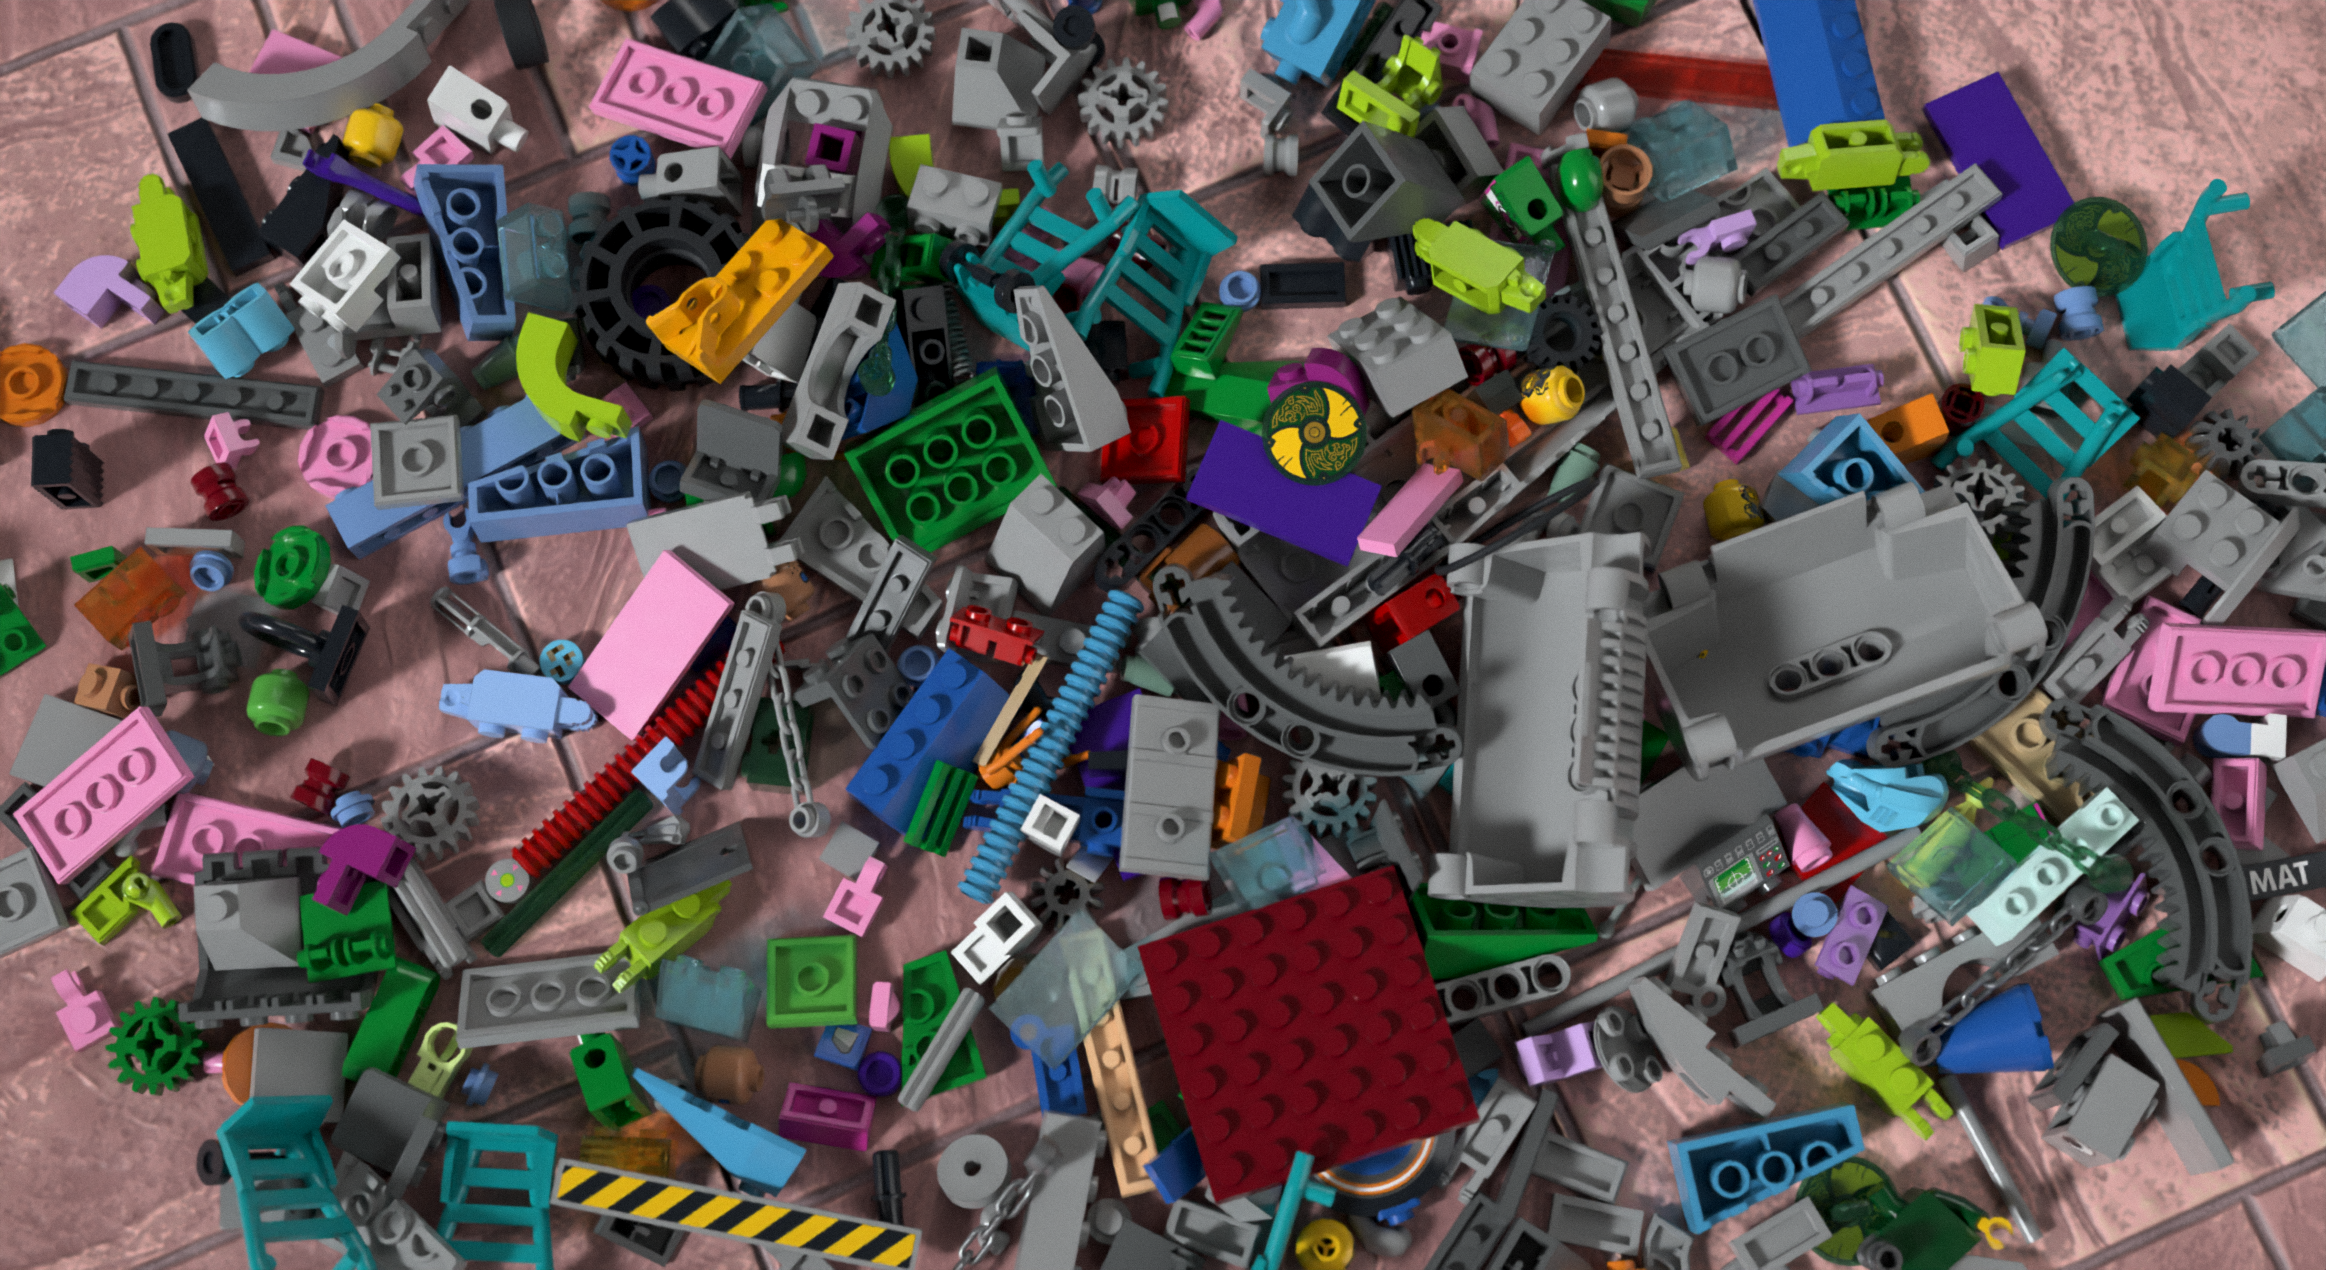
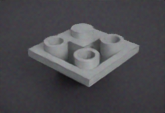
M962 28L955 65L952 124L997 130L1000 118H1006V114L1011 112L1026 111L1031 113V117H1037L1039 104L1032 90L1044 76L1046 56L1004 33Z

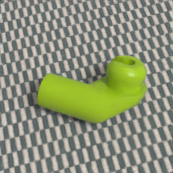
M139 872L130 874L124 880L122 891L125 898L133 904L150 910L163 929L173 926L182 918L172 900L156 880Z

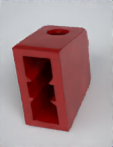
M1434 573L1387 601L1362 620L1385 655L1390 650L1429 630L1460 610L1458 600L1462 599L1463 596L1451 593V588L1447 586V577L1443 579L1442 576Z

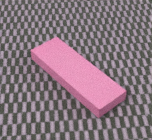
M1424 463L1357 537L1360 550L1398 557L1463 483L1461 469Z

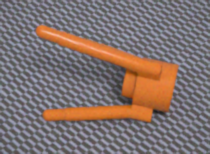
M1035 707L998 743L985 767L978 764L983 779L994 790H1000L1007 784L1016 782L1017 778L1014 776L1016 771L1023 769L1020 753L1044 734V730L1038 727L1011 747L1017 738L1041 714L1042 709L1040 707ZM1087 750L1063 758L1061 760L1064 763L1062 769L1088 760V752L1091 751Z

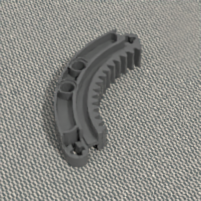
M2080 477L2058 478L2051 483L2047 491V499L2011 502V505L2001 510L2002 515L2012 518V523L2003 526L2001 529L2002 532L2011 535V540L2000 544V548L2009 553L2008 558L2000 560L2024 602L2031 601L2035 603L2044 619L2048 635L2045 653L2040 658L2031 661H2025L2018 656L2012 657V664L2005 671L1881 715V727L1876 728L1869 735L1866 745L1868 756L1874 762L1886 767H1900L1925 761L1963 745L1981 735L2009 714L2026 698L2046 674L2069 636L2078 616L2088 584L2094 549L2095 510L2094 493L2091 485L2086 480ZM2070 490L2077 491V499L2071 500V503L2063 501V494H2067ZM2064 515L2071 516V520H2065ZM2006 672L2008 683L2005 689L2001 691L1998 684L1999 678ZM1888 737L1890 740L1898 741L1901 744V747L1892 749L1890 755L1881 751V745L1888 743Z
M1173 563L1164 566L1155 575L1153 591L1160 609L1158 618L1175 654L1207 697L1232 721L1262 742L1294 758L1319 767L1350 774L1382 777L1421 775L1425 773V769L1448 766L1460 757L1463 739L1459 730L1447 723L1437 724L1433 711L1432 697L1428 696L1423 687L1418 688L1416 699L1412 700L1406 689L1401 690L1398 701H1393L1389 690H1384L1380 700H1375L1372 689H1367L1362 698H1357L1356 688L1352 685L1345 694H1341L1338 681H1334L1326 689L1323 687V675H1317L1312 681L1307 680L1308 668L1306 666H1303L1296 672L1292 671L1294 658L1290 656L1280 662L1277 658L1281 648L1277 645L1267 650L1264 646L1269 636L1266 633L1258 636L1253 635L1258 622L1256 620L1244 622L1242 619L1249 610L1248 606L1235 607L1234 605L1241 595L1240 590L1227 589L1235 579L1233 574H1224L1220 571L1213 573L1211 576L1195 580L1191 571L1186 566ZM1168 573H1174L1176 579H1184L1185 585L1179 589L1181 603L1185 602L1190 596L1193 604L1191 606H1180L1169 615L1167 604L1174 605L1176 601L1173 591L1171 589L1164 590L1162 584L1168 580ZM1243 693L1255 695L1259 700L1260 709L1252 713L1242 710L1237 702L1238 696ZM1298 725L1307 726L1313 732L1314 740L1309 744H1299L1292 738L1291 729ZM1438 734H1444L1446 740H1454L1455 744L1450 746L1448 755H1442L1439 749H1432L1425 752V757L1428 760L1419 762L1420 749L1416 742L1417 737H1424L1423 747L1436 743Z
M2054 700L2039 716V726L2042 733L2055 742L2052 754L2047 758L2044 766L2047 769V779L2052 780L2061 773L2063 774V787L2068 788L2074 782H2078V795L2080 797L2090 792L2096 794L2108 787L2139 819L2130 829L2134 834L2129 840L2128 845L2130 847L2142 845L2144 850L2137 857L2138 861H2151L2153 865L2144 874L2146 877L2158 878L2159 883L2151 888L2150 891L2152 894L2164 897V900L2154 907L2157 911L2167 913L2166 918L2157 922V927L2169 932L2157 940V944L2168 949L2156 956V961L2165 967L2154 972L2152 977L2166 989L2171 990L2176 987L2191 993L2189 1006L2191 1013L2199 1021L2206 1024H2216L2228 1019L2236 1009L2241 987L2248 984L2253 937L2251 907L2246 879L2237 851L2220 815L2204 790L2187 769L2159 742L2135 724L2099 704H2095L2090 709L2071 700ZM2060 711L2066 713L2065 720L2075 725H2079L2084 721V718L2090 721L2083 728L2081 739H2079L2075 735L2081 728L2067 725L2063 730H2059L2056 728L2057 721L2051 718V716H2055ZM2172 795H2178L2186 801L2188 813H2181L2174 808ZM2203 851L2211 852L2216 856L2219 863L2218 870H2212L2205 865L2202 857ZM2207 975L2215 981L2206 983ZM2232 981L2230 987L2227 985L2220 987L2216 997L2217 1002L2223 1004V1009L2220 1008L2213 1013L2208 1012L2209 1004L2203 1001V997L2213 994L2217 982L2226 983Z

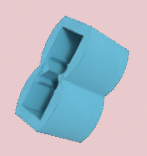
M257 282L239 292L222 308L200 320L188 331V334L215 369L225 379L240 377L248 373L254 367V361L261 354L267 351L275 352L284 347L295 328L267 290Z

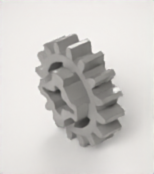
M859 0L861 12L850 11L849 19L852 25L845 27L847 39L851 40L848 42L851 55H857L858 66L862 68L870 63V70L873 76H876L881 69H885L888 79H893L897 69H901L902 73L908 76L909 65L912 63L922 68L924 65L921 54L932 55L933 49L930 42L936 40L935 28L931 27L934 24L931 12H925L924 1L918 0L912 4V0H873L871 3ZM885 25H888L890 31H893L897 42H894L892 36H889Z
M1124 57L1122 66L1116 67L1112 59L1107 60V70L1104 72L1095 66L1092 69L1094 81L1084 79L1082 85L1085 93L1078 95L1079 106L1083 107L1080 110V118L1082 122H1089L1088 133L1094 135L1100 131L1101 143L1104 145L1111 138L1117 139L1118 148H1123L1126 139H1131L1135 147L1139 146V136L1142 134L1149 139L1154 138L1153 125L1163 127L1164 115L1162 113L1168 112V100L1164 98L1167 96L1166 85L1157 84L1159 82V73L1155 70L1146 74L1145 62L1143 61L1137 64L1136 68L1130 67L1129 57ZM1121 100H1127L1125 106L1120 105ZM1103 117H1108L1111 122L1107 121Z
M1966 459L1962 460L1960 470L1951 465L1946 466L1944 476L1937 475L1935 477L1931 490L1949 483L1961 504L1968 503L1991 545L1994 535L2003 540L2008 539L2009 534L2002 532L2001 529L2003 526L2012 523V518L2002 515L2001 510L2011 505V502H2026L2023 500L2024 486H2014L2016 475L2011 473L2003 476L2001 474L2002 465L1999 463L1992 469L1986 468L1985 459H1980L1977 467H1971ZM1975 497L1978 498V505H1980L1979 507H1976V500L1974 499Z
M1296 760L1290 761L1289 770L1293 775H1284L1282 786L1291 789L1282 794V803L1294 804L1288 811L1289 818L1301 816L1303 818L1301 826L1306 830L1311 825L1317 827V838H1322L1325 829H1331L1335 839L1340 838L1342 827L1346 826L1348 830L1357 827L1356 818L1364 821L1369 819L1371 812L1366 806H1374L1377 795L1368 792L1376 788L1377 779L1375 777H1365V775L1323 768L1305 761L1302 763ZM1307 774L1309 777L1308 781L1312 787L1307 789L1305 794L1301 796L1300 784ZM1322 785H1326L1329 789L1337 787L1336 796L1333 797L1330 792L1322 794ZM1357 785L1359 796L1352 807L1347 793L1351 792L1353 787ZM1316 812L1328 813L1332 816H1323Z
M437 766L433 775H428L424 767H420L418 778L412 779L406 773L402 775L405 785L402 788L390 786L389 788L394 800L382 801L381 806L387 814L381 818V823L385 830L416 847L415 854L419 861H424L428 852H434L438 861L443 860V850L448 847L456 854L460 852L457 841L460 838L465 841H471L473 837L468 826H479L480 823L477 814L474 813L480 809V804L476 796H472L474 791L469 782L462 783V779L456 771L446 778L442 766ZM430 811L434 812V814L431 816H428L427 814Z

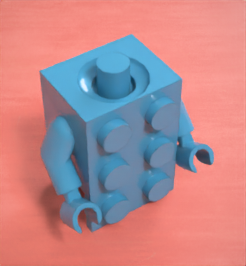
M1280 0L1284 4L1276 18L1271 16L1268 19L1260 36V39L1264 41L1261 48L1272 59L1280 63L1274 74L1294 85L1297 84L1301 75H1304L1330 89L1376 0Z

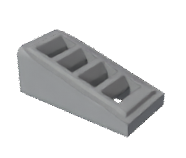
M1945 179L1920 195V202L1949 181ZM1978 215L1942 240L1940 244L1963 272H1966L1997 251L1999 234L1981 215ZM1966 226L1969 228L1968 231L1960 236L1955 234Z

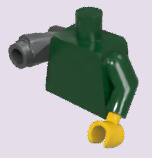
M1885 1179L1876 1184L1867 1194L1881 1214L1867 1226L1866 1230L1869 1236L1859 1245L1857 1258L1863 1267L1870 1270H1948L1982 1240L1977 1233L1983 1231L1988 1244L1993 1249L2001 1250L2004 1249V1245L1998 1239L1991 1236L1992 1232L1995 1229L2002 1228L2009 1234L2014 1235V1231L2007 1219L1994 1217L1989 1220L1990 1216L1986 1211L1963 1196L1936 1187L1927 1190L1912 1187L1901 1195L1888 1179Z

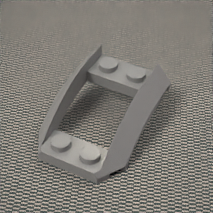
M793 77L768 110L757 169L750 238L766 221L763 219L761 207L757 206L762 163L781 164L788 121L809 124L819 123L865 132L852 218L831 216L830 220L844 235L867 212L879 215L884 172L894 125L891 124L884 110V103L876 88ZM800 222L789 223L797 229L802 230ZM874 253L869 256L864 254L862 257L867 263H872Z

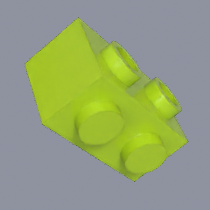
M1974 304L1969 327H1962L1959 338V351L1965 352L1963 357V374H1969L1972 391L1988 396L2016 394L2026 352L2017 307Z

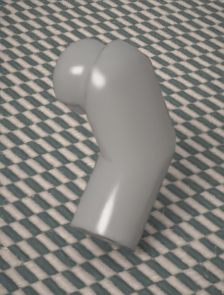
M162 804L113 845L114 853L119 857H127L134 854L138 848V842L135 838L142 831L166 826L170 816L167 805Z
M1348 1215L1345 1217L1364 1249L1372 1254L1393 1258L1403 1255L1405 1250L1412 1244L1411 1234L1403 1226H1397L1395 1229L1380 1227L1376 1225L1371 1216Z

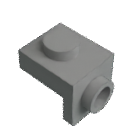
M1249 68L1240 80V98L1266 114L1261 122L1260 137L1264 139L1265 134H1273L1275 131L1281 133L1288 125L1293 115V112L1290 110L1291 93L1283 89L1279 81L1270 74L1264 72L1259 74Z
M1017 111L1006 114V118H1000L997 126V136L1000 137L1002 171L1027 170V165L1035 159L1041 160L1045 166L1042 117H1031L1030 112Z

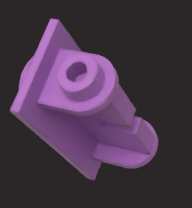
M1874 364L1811 371L1791 381L1796 414L1804 415L1881 405L1878 387L1883 386L1884 378L1881 370L1874 369Z
M2118 867L2116 872L2111 871L2099 889L2108 899V908L2104 916L2092 925H2085L2079 921L2073 929L2075 936L2072 940L2085 949H2088L2091 944L2094 945L2099 961L2106 957L2109 950L2116 952L2127 934V929L2124 928L2132 914L2139 916L2149 901L2150 893L2147 892L2146 875L2142 872L2137 880L2133 881V873L2123 867Z
M1850 886L1838 911L1837 922L1828 933L1814 964L1819 967L1817 973L1831 980L1837 977L1854 986L1889 906L1854 886Z

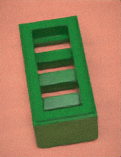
M935 233L884 237L886 239L884 244L874 252L870 278L873 280L949 282V280L941 275L939 259L945 247L953 241ZM893 249H895L893 267L890 268Z
M1202 302L1170 356L1177 374L1216 380L1243 315L1242 307ZM1210 316L1223 317V318H1225V320L1222 321V320L1209 319V317H1210ZM1207 326L1219 329L1218 331L1205 330V327ZM1201 338H1206V339H1212V341H1211V342H1206V341H1200V339H1201ZM1196 349L1205 350L1204 353L1195 352V351H1196Z

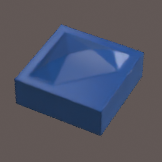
M1880 716L1832 733L1826 748L1867 760L1869 758L1866 749L1867 739L1878 728Z

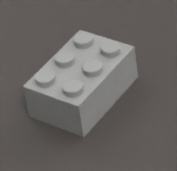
M1524 0L1471 70V95L1540 136L1610 42L1611 17L1581 0Z
M1401 296L1380 302L1374 311L1361 318L1346 320L1339 326L1338 330L1327 335L1332 349L1347 356L1360 370L1368 398L1391 417L1405 412L1468 377L1451 332Z

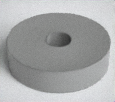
M982 1134L966 1135L952 1142L941 1155L937 1167L938 1181L946 1196L956 1205L968 1209L982 1208L994 1203L1009 1185L1012 1175L1011 1163L1003 1147L995 1139ZM973 1167H981L977 1175L968 1176L969 1171Z

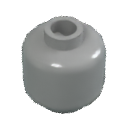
M1608 78L1589 84L1580 91L1574 104L1575 119L1579 127L1584 131L1587 128L1614 133L1626 130L1633 124L1636 117L1638 97L1635 91L1619 78Z
M1702 256L1697 260L1694 270L1686 269L1683 294L1691 295L1692 305L1697 311L1731 313L1735 310L1737 304H1744L1748 271L1741 270V265L1735 258Z

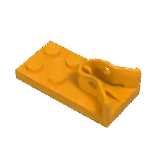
M782 219L766 220L716 277L704 278L694 283L681 294L678 301L653 317L649 315L646 319V324L669 351L721 384L831 261L834 255L826 245ZM694 297L695 300L687 308L688 301Z

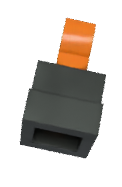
M1506 369L1475 387L1465 398L1474 412L1478 410L1486 424L1495 418L1499 420V426L1502 429L1503 435L1510 447L1513 448L1527 440L1532 434L1526 423L1512 410L1523 400V397Z

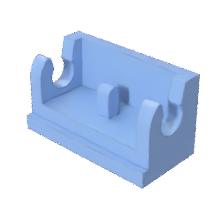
M666 736L631 771L674 815H680L683 812L681 807L697 792L701 783L700 778L696 776L690 780L688 786L684 788L676 786L688 770V760L683 757L675 744Z

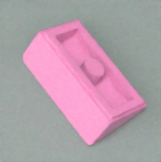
M2213 758L2211 803L2220 815L2236 849L2263 850L2267 766L2259 758Z

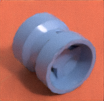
M2074 287L2055 294L2053 297L2055 309L2058 313L2062 314V321L2058 325L2061 339L2066 341L2082 340L2094 337L2104 331L2102 317L2094 309L2099 302L2095 287Z

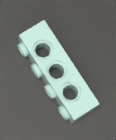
M2108 787L2104 788L2086 800L1965 914L1996 946L2013 939L2129 831L2139 819Z

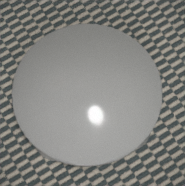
M1617 1006L1603 1009L1598 1014L1594 1024L1595 1048L1603 1068L1609 1077L1622 1089L1631 1093H1640L1647 1090L1653 1083L1662 1079L1663 1069L1656 1058L1653 1043L1645 1031L1639 1015H1633L1629 1011Z

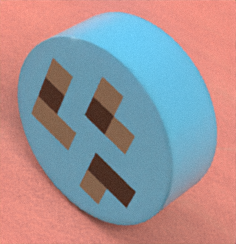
M556 640L549 643L543 649L539 662L540 668L546 677L554 678L559 685H567L572 682L586 661L583 652L575 643L569 640Z

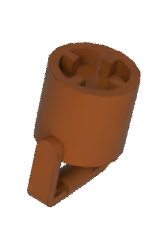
M1201 524L1175 550L1171 546L1166 547L1140 573L1139 582L1141 587L1149 593L1148 598L1159 608L1153 591V582L1149 577L1164 562L1165 565L1178 563L1186 566L1196 580L1220 572L1230 561H1233L1238 566L1240 559L1232 546L1217 531L1206 524ZM1176 579L1181 586L1185 585L1184 579ZM1177 601L1174 605L1167 604L1169 614L1179 607Z

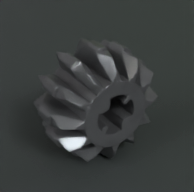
M2225 409L2220 416L2215 411H2210L2203 416V421H2196L2190 427V433L2193 436L2185 440L2184 447L2194 451V453L2188 457L2187 463H2200L2202 467L2199 469V476L2207 470L2211 471L2221 481H2224L2227 476L2232 481L2239 480L2242 468L2248 462L2257 460L2255 456L2262 452L2264 445L2253 440L2259 435L2260 428L2248 429L2245 426L2248 422V415H2242L2238 420H2235L2232 409Z
M1058 858L1055 860L1057 873L1053 874L1045 866L1040 869V874L1047 881V884L1038 881L1032 882V891L1043 896L1031 900V906L1033 909L1046 908L1039 917V921L1043 925L1056 917L1054 923L1055 932L1061 933L1064 929L1065 921H1070L1073 932L1078 933L1080 932L1078 918L1081 916L1091 925L1096 922L1094 914L1088 908L1097 910L1104 908V901L1093 896L1105 890L1104 883H1089L1090 880L1076 872L1065 870L1062 858ZM1068 886L1074 887L1075 895H1080L1078 900L1070 899L1068 905H1062L1060 896H1056L1057 892H1065Z

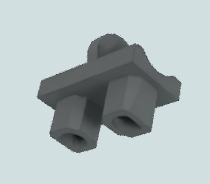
M825 164L809 166L804 169L802 181L794 182L791 181L789 172L784 168L769 169L764 180L765 197L761 207L763 219L786 218L788 223L800 222L801 228L805 233L816 232L819 220L830 219L831 214L838 213L840 194L846 188L843 178H832Z

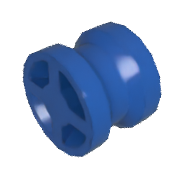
M626 135L619 138L612 145L610 161L618 178L624 184L638 186L641 174H655L656 161L648 143L643 138L635 135ZM637 161H642V163L632 168L633 164Z

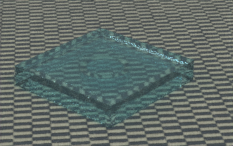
M1952 806L1886 865L1893 876L1952 927L2018 867L2013 857Z

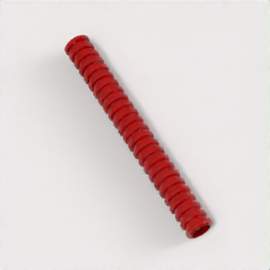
M779 641L783 655L786 652L784 649L785 646L781 641ZM775 652L773 655L772 664L776 661L774 658V656L776 655ZM726 660L724 662L717 661L715 663L717 668L713 672L710 669L706 671L707 677L703 681L701 679L695 681L697 686L693 690L688 688L685 691L687 696L683 699L678 697L675 700L677 703L675 707L671 708L668 706L665 709L667 714L664 717L658 715L655 718L657 723L653 727L647 725L644 728L646 733L643 736L637 734L634 737L636 742L632 746L627 743L624 746L626 751L622 755L616 753L614 755L616 760L612 764L609 762L605 763V770L601 774L598 771L594 773L593 776L596 779L591 783L586 781L583 784L585 789L581 792L576 790L573 793L574 799L571 801L566 799L563 802L565 806L560 811L555 809L552 812L554 817L551 820L545 818L542 821L544 826L540 830L534 828L532 830L533 836L530 839L524 837L521 840L523 845L519 849L515 846L511 849L512 857L531 877L538 879L542 875L540 870L544 867L549 869L552 866L550 861L553 858L559 860L562 857L560 852L564 848L570 850L573 847L571 842L575 838L580 841L583 838L581 833L585 829L591 831L593 829L591 824L595 820L600 822L603 820L602 814L606 810L609 813L614 810L611 806L616 801L621 803L624 800L622 795L626 792L631 794L634 791L632 786L635 783L642 784L631 771L665 736L675 746L682 747L685 745L683 740L687 736L692 738L695 735L693 730L697 727L702 729L705 726L703 721L710 716Z

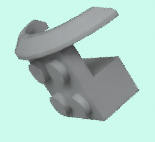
M337 207L334 210L327 225L329 237L343 220L347 221L342 207ZM429 233L387 237V246L401 258L391 269L389 275L374 289L383 299L382 303L357 333L347 327L343 332L335 329L334 334L327 338V345L342 358L350 359L354 356L357 340L441 332L440 260Z
M2205 470L2156 529L2141 551L2163 567L2172 571L2176 576L2188 564L2223 589L2225 593L2199 623L2203 625H2222L2300 529L2299 510L2294 506L2284 520L2279 522L2212 473Z

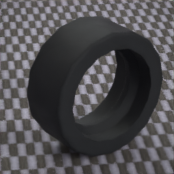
M494 0L501 31L515 68L523 70L548 63L549 54L533 1Z

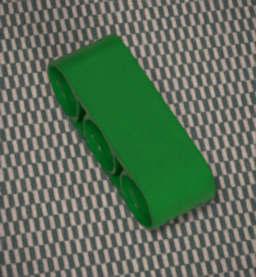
M396 958L397 968L387 969L371 1003V1007H369L342 1067L343 1077L358 1083L365 1069L374 1067L397 1078L439 988L441 979L439 973L404 958Z

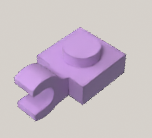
M1751 209L1712 220L1707 227L1692 228L1682 233L1677 241L1679 245L1691 242L1698 247L1697 251L1688 253L1685 259L1688 265H1694L1699 258L1706 256L1707 252L1710 253L1723 249L1724 252H1732L1743 247L1748 242L1757 223Z

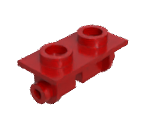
M978 605L962 607L950 617V622L957 623L952 626L949 636L950 641L956 642V647L986 655L989 650L990 641L997 642L994 658L1021 667L1025 663L1033 665L1037 655V648L1031 646L1045 632L1033 628V624L1026 619L1017 617L1003 619L991 615L992 611Z

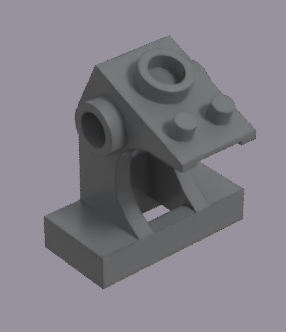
M415 347L408 350L399 360L400 367L376 394L404 425L408 424L424 409L432 417L457 415L460 419V428L464 426L473 427L488 415L485 408L470 394L459 377L431 348Z
M151 621L133 623L128 640L141 706L149 707L154 716L159 717L162 716L167 705L165 694L202 690L203 694H216L228 690L229 683L239 681L237 667L243 665L241 651L236 641L232 642L229 632L223 633L214 625L210 629L193 632L191 634L192 641L163 644L155 641ZM196 657L199 674L174 677L171 660Z
M1750 931L1735 934L1718 977L1724 988L1730 987L1746 1020V1024L1727 1033L1735 1049L1824 1010L1817 993L1798 1001L1792 998L1786 990L1776 966L1783 963L1777 945L1772 939L1767 940L1764 936ZM1760 970L1771 994L1752 1001L1743 977Z

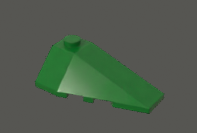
M1297 360L1223 362L1216 380L1177 374L1173 367L1164 397L1186 396L1190 400L1189 416L1219 424L1220 420H1223L1267 438L1268 421L1274 407L1278 403H1271L1267 386L1274 373L1280 367L1291 363H1301L1304 367V362ZM1310 418V419H1307V420L1301 425V428H1300V437H1301V440H1302L1306 445H1308L1309 443H1308V442L1304 439V437H1303V434H1302L1303 428H1304V426H1305L1306 423H1308V422H1310V421H1313V420L1319 421V418Z
M1420 883L1408 905L1434 981L1458 979L1542 955L1561 952L1597 942L1598 933L1585 908L1523 907L1433 898L1428 896V883Z

